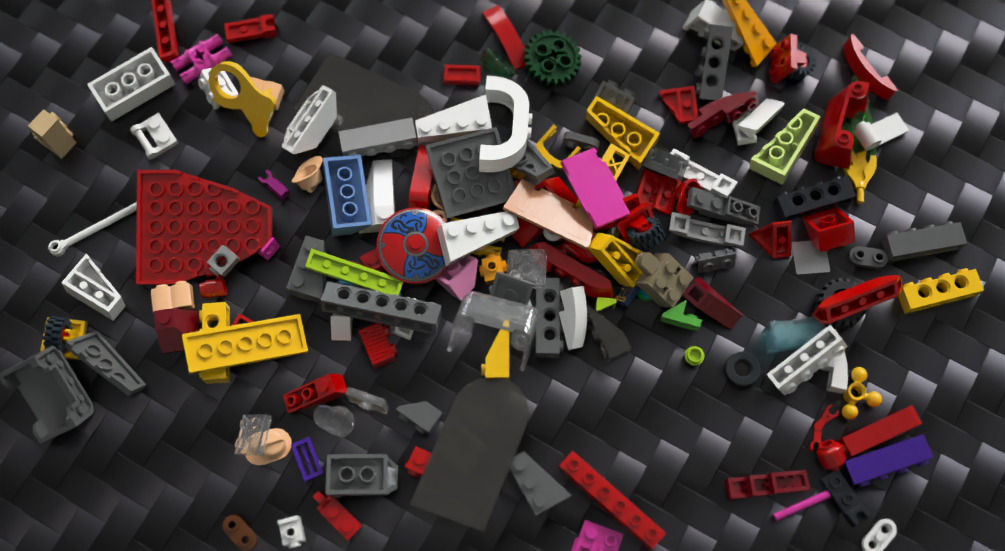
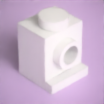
M297 515L278 520L284 546H289V549L301 546V542L306 541L301 517ZM290 529L295 531L293 536L288 535Z

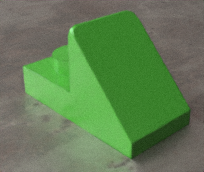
M686 301L664 312L660 319L661 322L694 331L699 330L702 322L701 319H697L696 315H683Z

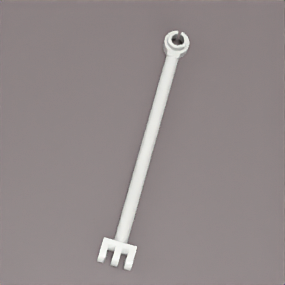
M137 202L65 240L50 242L48 250L54 256L63 255L72 244L137 211ZM58 244V248L53 249V247Z

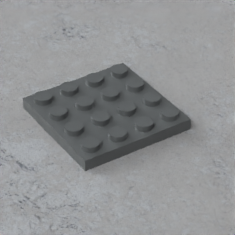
M497 127L424 146L446 219L506 203L514 192L515 186L510 169L499 172H479L481 145L495 146L502 144Z

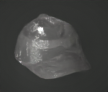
M323 405L315 408L314 421L322 429L338 437H345L352 432L355 418L347 408Z

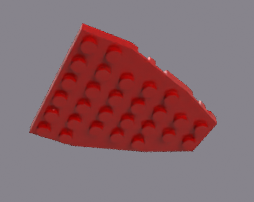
M137 170V285L175 284L178 281L194 279L205 275L207 271L212 272L209 269L211 265L207 261L222 245L227 246L242 261L260 252L272 238L271 206L234 188L178 170ZM225 257L219 259L218 264L220 267H224L227 260Z

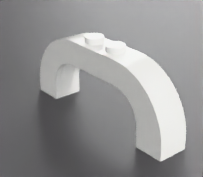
M487 76L485 92L487 102L504 104L513 113L511 138L501 145H481L479 172H499L513 167L524 156L527 139H531L532 127H528V125H532V114L529 113L527 94L518 84L506 78Z

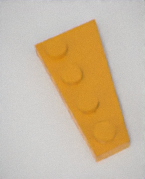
M722 0L731 21H734L736 24L738 37L741 36L745 44L743 46L745 53L750 55L752 68L757 67L775 46V40L746 0Z

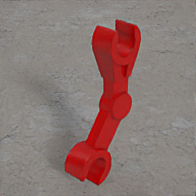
M833 405L827 406L821 418L813 424L814 432L813 441L809 444L810 452L813 451V444L819 446L821 443L823 426L839 414V410L834 415L829 413V408Z

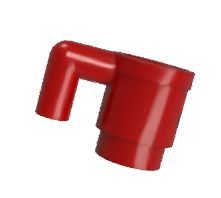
M209 271L205 272L206 277L216 276V279L206 280L199 284L202 298L227 295L224 276L221 274L217 276Z

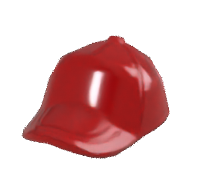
M697 179L686 180L678 186L675 193L678 200L677 213L689 216L695 210L686 206L690 188L695 187L703 190Z

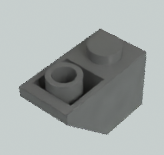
M427 401L398 406L396 409L399 414L398 418L405 423L409 421L415 425L414 429L422 435L424 433L430 435L443 417V413Z

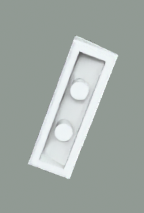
M766 99L737 128L752 138L780 112L785 103Z

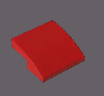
M647 169L643 170L636 190L640 205L647 202L653 212L670 216L676 200V190L682 181L666 175L661 176Z

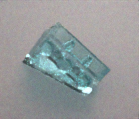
M814 317L801 320L769 322L762 331L766 352L770 354L800 349L826 328L825 324H821Z

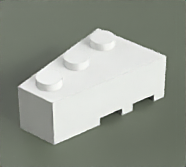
M704 0L693 9L683 27L687 31L689 28L698 31V35L704 37L705 29L709 28L710 24L733 27L730 49L735 51L744 44L741 36L738 37L736 24L734 21H731L727 10L717 6L711 0ZM714 40L715 43L721 45L720 41Z

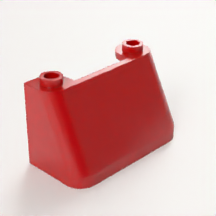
M855 81L829 100L815 148L814 157L818 163L850 169L854 137L852 133L841 130L844 117L854 119L856 113L860 111L866 112L870 83Z

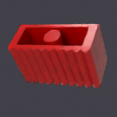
M375 323L359 330L374 369L396 360L394 355L398 353L394 343L389 344L387 337L390 336L386 325L382 326L381 323Z

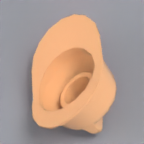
M315 156L305 161L298 168L292 183H297L302 190L313 193L318 184L323 180L320 171L322 157Z
M278 428L258 433L246 442L244 448L245 456L250 463L258 466L279 460L290 452L291 438L287 432Z

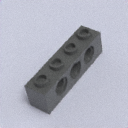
M710 24L709 28L705 29L704 39L707 42L706 47H703L701 52V58H704L703 65H700L698 76H701L700 84L697 83L695 92L698 95V99L715 101L722 98L733 27ZM713 40L720 41V49L716 50L712 47ZM711 58H715L718 61L716 68L709 66ZM709 76L715 79L713 87L706 84V78Z
M536 278V358H559L560 352H563V340H560V333H563V327L559 312L563 311V303H559L563 284H559V278ZM552 296L555 300L549 303L544 298ZM547 314H551L554 316L555 319L553 321H547L545 320L544 316ZM546 333H552L555 336V338L553 340H547L545 339L544 335Z

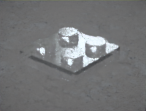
M508 250L507 274L533 282V288H545L547 250Z
M267 414L243 415L234 454L241 456H263L272 416Z

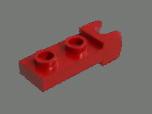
M268 14L262 15L260 18L224 24L227 42L231 43L261 37H276V29L274 26H271L276 23L274 16Z

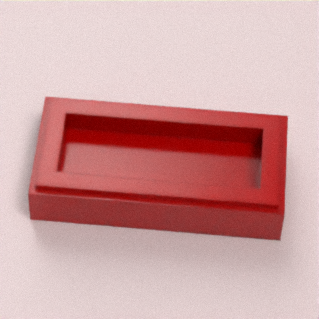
M444 65V84L480 85L481 66Z

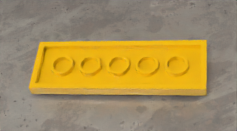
M300 314L182 334L189 374L308 352Z

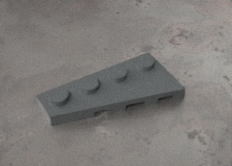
M527 139L524 156L512 168L540 182L554 174L555 171L551 164Z
M98 330L65 343L64 347L128 396L145 388L146 384Z

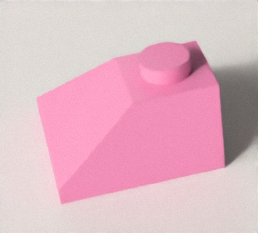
M468 255L450 264L435 280L452 296L462 300L475 287L478 260Z

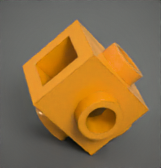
M497 254L485 256L486 258L481 259L482 265H479L481 277H485L487 285L493 284L497 271L502 273L508 271L506 260H502L501 256H497Z

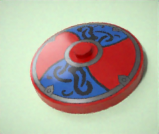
M406 208L391 215L382 225L377 237V255L384 270L389 275L406 284H424L439 277L448 266L445 265L437 229L446 222L436 213L423 208Z

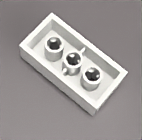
M151 47L87 85L106 115L113 121L175 85V82Z

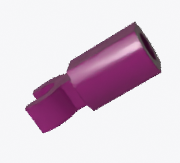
M266 170L268 178L264 180L259 176L260 183L267 186L280 200H284L290 191L276 178L273 179L272 173Z

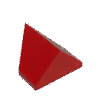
M791 220L771 223L748 234L772 258L791 256Z

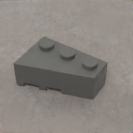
M305 236L286 289L292 296L321 304V298L326 287V275L305 269V264L311 248L327 254V247L323 240Z
M525 452L506 461L511 475L535 518L571 498L572 495Z

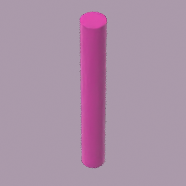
M826 490L774 513L773 517L777 522L831 498V495Z

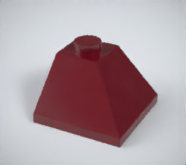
M178 308L154 311L155 330L162 354L184 351L182 334L198 332L200 330L199 311Z

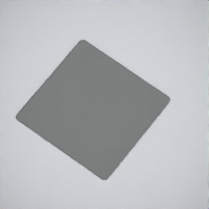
M811 241L792 242L796 274L830 272L827 251L819 252L812 245Z

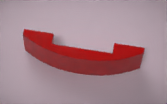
M497 5L482 12L487 24L493 29L504 48L506 57L514 71L525 67L527 63L523 61L524 56H526L523 54L525 48L503 10Z
M854 34L850 35L843 45L849 66L860 81L870 83V91L886 101L889 100L898 89L887 76L881 78L861 53L864 46Z

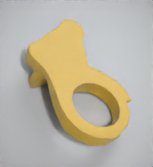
M225 61L211 68L208 83L210 91L214 95L213 100L224 108L241 109L251 123L253 132L259 137L266 136L277 102L275 97L270 95L273 90L268 88L263 92L260 91L247 72L237 63ZM221 71L230 72L237 77L241 86L238 96L229 95L222 90L218 81Z

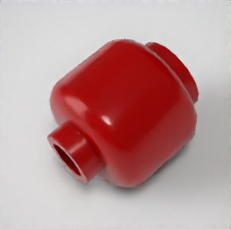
M826 440L819 444L816 453L821 466L831 471L841 469L846 461V455L841 444L834 440Z

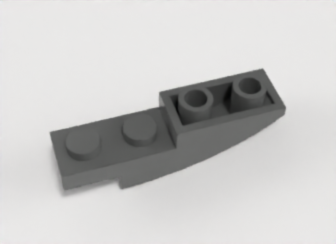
M695 187L689 189L686 207L698 210V214L740 224H759V206L731 196L723 198Z

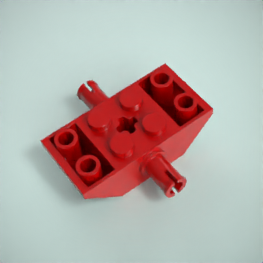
M559 176L544 180L535 187L537 191H540L542 188L574 203V206L578 201ZM519 178V182H518V181H515V182H514L515 188L518 186V184L520 183L521 179H523V178ZM517 217L519 229L512 236L523 249L541 236L544 229Z

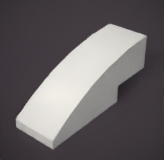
M583 286L560 291L564 311L559 312L568 350L581 348L584 344L587 327V305Z
M844 351L843 354L831 359L829 364L821 369L829 372L827 391L842 394L847 390L848 369Z

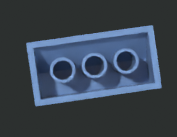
M361 155L323 158L322 169L332 236L351 235L370 227L372 223Z

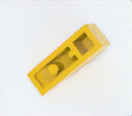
M509 320L504 321L485 358V364H482V376H485L486 381H509Z

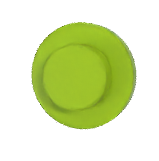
M697 346L689 347L685 352V360L692 366L700 365L704 360V352Z

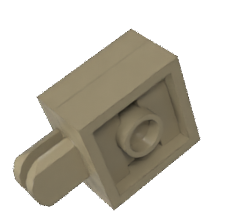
M642 252L635 259V265L642 271L635 284L658 306L674 308L694 277L669 253H655L653 255L652 253Z

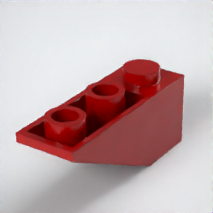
M329 373L284 394L283 397L287 412L290 414L334 400L347 394L348 391L343 375Z

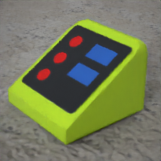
M598 297L595 316L615 308L617 300Z

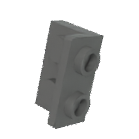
M611 80L608 83L602 81L594 98L598 96L628 114L631 106L637 100V98L633 97L635 93L626 88L624 91L618 89V84Z

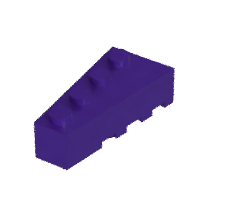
M924 434L845 461V466L853 485L858 484L860 488L871 484L870 480L878 478L881 481L891 477L890 473L898 471V474L910 471V466L917 464L918 467L930 464L929 460L933 458Z

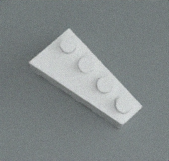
M486 95L415 120L418 147L420 144L428 145L492 128Z
M505 211L441 224L437 229L445 265L448 266L514 234L519 229L517 216Z

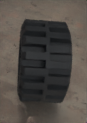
M838 278L836 281L833 279L828 284L826 283L814 299V304H816L814 311L828 297L857 286L858 283L855 281L850 283V279L847 278L844 281L842 278ZM867 309L830 323L828 326L835 327L837 331L852 328L863 318Z

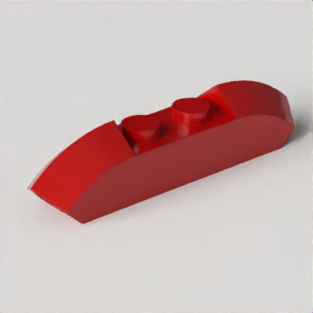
M540 242L530 247L534 260L546 272L549 273L551 270H554L557 276L561 278L566 277L574 286H583L584 292L588 296L595 298L613 297L612 285L609 279L546 242Z
M899 275L882 276L836 293L825 299L813 312L812 316L821 324H830L898 297L902 292V278Z

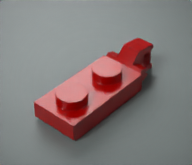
M319 491L313 496L320 504L317 507L320 513L347 541L363 527L332 496L325 498Z

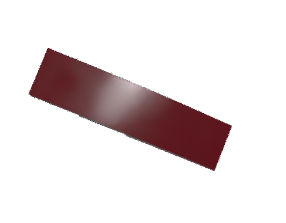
M807 470L776 472L724 480L728 500L810 490Z

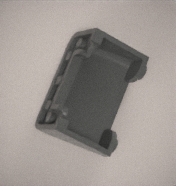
M50 346L0 373L2 384L8 389L18 387L37 417L38 421L33 425V434L39 443H43L77 427L94 412L92 401L60 349H57L55 346Z

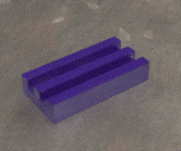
M310 437L290 444L305 482L324 475ZM305 443L309 446L318 472H315L304 445ZM298 446L301 447L311 473L308 476L299 455Z

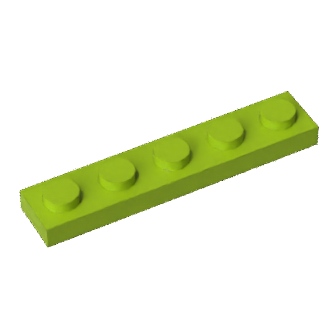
M312 248L305 264V269L371 291L377 290L381 293L399 296L403 281L391 275Z

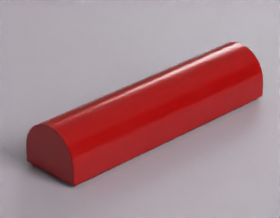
M151 0L159 59L163 62L171 63L170 61L179 57L171 0Z

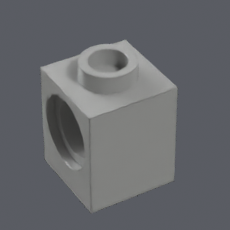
M222 245L207 263L211 265L209 269L215 275L221 274L226 276L241 259L227 246ZM225 257L227 260L224 267H220L218 264L219 259Z

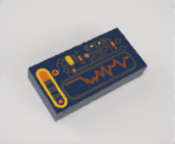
M622 285L612 299H616L617 304L628 307L641 288L637 285L634 287Z

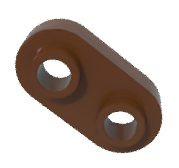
M230 515L224 520V532L239 549L251 551L256 547L258 543L257 535L242 518ZM231 522L236 523V527L234 529H230ZM248 536L249 542L244 544L243 538Z

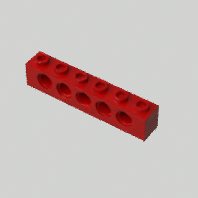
M574 451L559 465L558 469L649 550H652L666 534Z

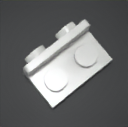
M210 69L202 70L198 79L199 87L204 90L208 102L212 104L214 109H218L220 105L213 100L214 95L209 88L208 78ZM221 71L218 81L222 90L229 95L238 96L225 71Z

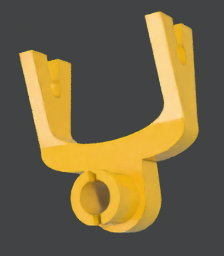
M553 124L537 142L536 147L551 166L558 170H563L560 164L561 161L551 156L544 148V143L557 133V128ZM577 146L568 158L581 153V148Z

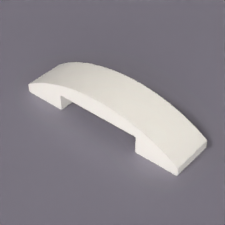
M673 149L671 154L689 161L683 179H697L704 191L728 198L738 184L737 181L722 173L719 176L690 161L689 156L676 149Z

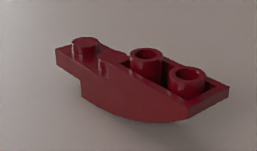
M751 91L729 95L700 108V116L687 124L689 135L695 139L705 134L713 126L719 125L722 120H725L728 124L738 120L743 114L753 110L759 104L757 92Z

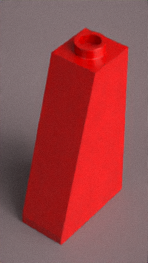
M911 405L849 434L837 442L841 444L846 459L899 436L919 426L922 422Z

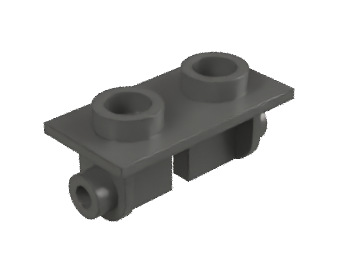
M726 248L714 251V257L711 252L698 254V256L694 257L695 263L698 264L697 272L703 273L735 266L736 253H733L732 249Z

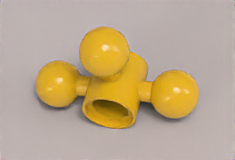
M856 367L852 370L851 377L854 383L843 392V397L848 404L842 408V415L849 420L857 417L858 409L855 404L861 399L866 400V403L871 407H877L882 403V396L878 392L866 393V388L861 382L867 379V371L862 367ZM851 389L858 392V397H854L851 394Z

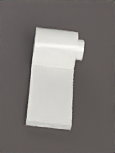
M895 113L874 124L862 121L855 126L853 133L865 151H869L907 133L909 129L898 113Z

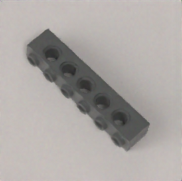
M327 281L321 298V307L324 312L436 335L441 318V305L434 302L419 301L415 298L400 297L396 294L381 293L377 290L371 291L358 286H347L339 282Z

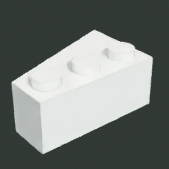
M87 253L61 282L67 293L113 321L125 307L122 297L93 263Z

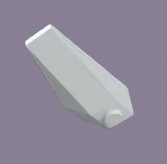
M392 159L377 160L372 163L366 183L372 225L359 231V233L379 232L384 222L395 213Z

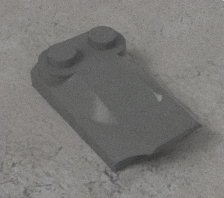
M327 454L326 496L338 498L341 496L388 495L393 490L398 489V465L391 461L388 454Z

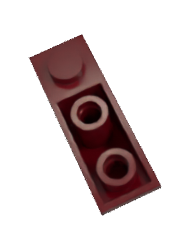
M700 277L695 279L682 294L697 308L729 329L743 316L741 312Z

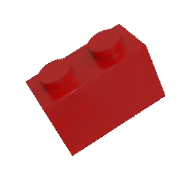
M838 207L802 217L810 241L819 252H826L832 248L844 247L856 242L854 221Z

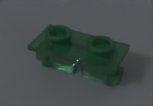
M484 49L480 62L496 77L508 79L509 76L513 77L516 74L515 68L506 61L501 63L503 58L495 50Z

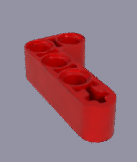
M420 144L409 191V208L430 210V192L434 177L425 151V145Z

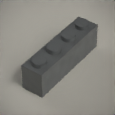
M953 221L945 222L941 226L936 227L934 224L927 225L919 230L910 228L901 233L892 231L887 233L886 237L881 241L883 249L888 256V262L960 250L967 244L961 222L953 223Z

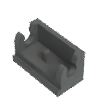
M654 148L648 152L643 166L671 178L682 180L689 161Z

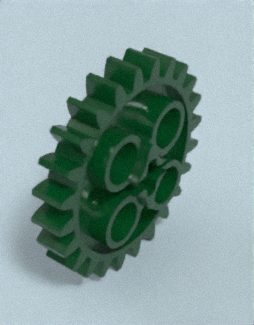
M550 29L548 34H546L542 30L541 36L536 33L535 37H531L529 43L526 44V49L523 53L526 55L523 61L527 62L525 68H530L528 74H535L534 80L540 78V84L546 81V86H549L550 82H552L553 86L556 87L557 82H559L563 86L565 81L569 83L571 78L574 79L576 73L580 70L579 67L582 64L580 61L582 55L578 54L580 48H575L577 42H570L571 36L565 38V32L559 35V30H557L553 34ZM538 50L543 51L545 54H540ZM544 66L549 67L551 70H546Z

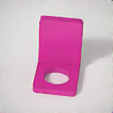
M272 237L258 254L269 260L280 245Z

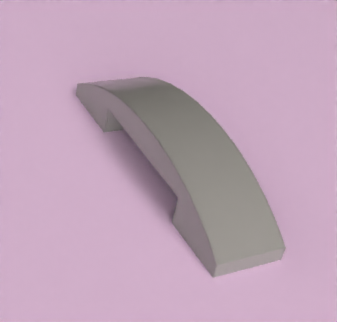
M671 213L669 231L676 235L715 245L743 247L746 231L744 227L730 224L721 226L693 220L688 215Z

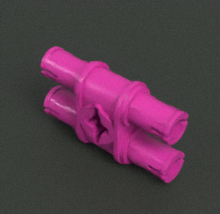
M216 34L204 42L199 41V44L189 50L186 49L183 55L170 62L176 71L190 63L194 64V67L180 74V77L187 85L192 80L198 78L202 70L213 68L233 56L227 47L214 55L210 54V51L224 44L220 36Z

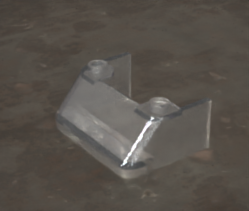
M470 291L464 295L453 323L447 351L451 352L457 345L459 334H469L473 329L474 322L512 332V346L517 350L524 351L520 371H524L528 364L539 319L538 310L533 306Z

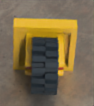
M47 317L40 351L50 346H55L57 349H60L65 359L80 360L67 350L64 345L69 340L85 335L88 322L71 320L67 317Z

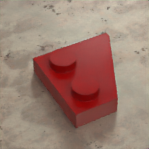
M695 86L659 90L660 97L680 125L689 124L698 118Z

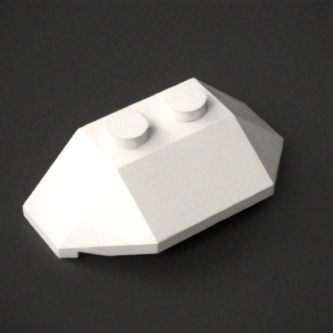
M323 85L318 91L307 98L288 126L281 147L292 154L317 148L337 118L335 91Z

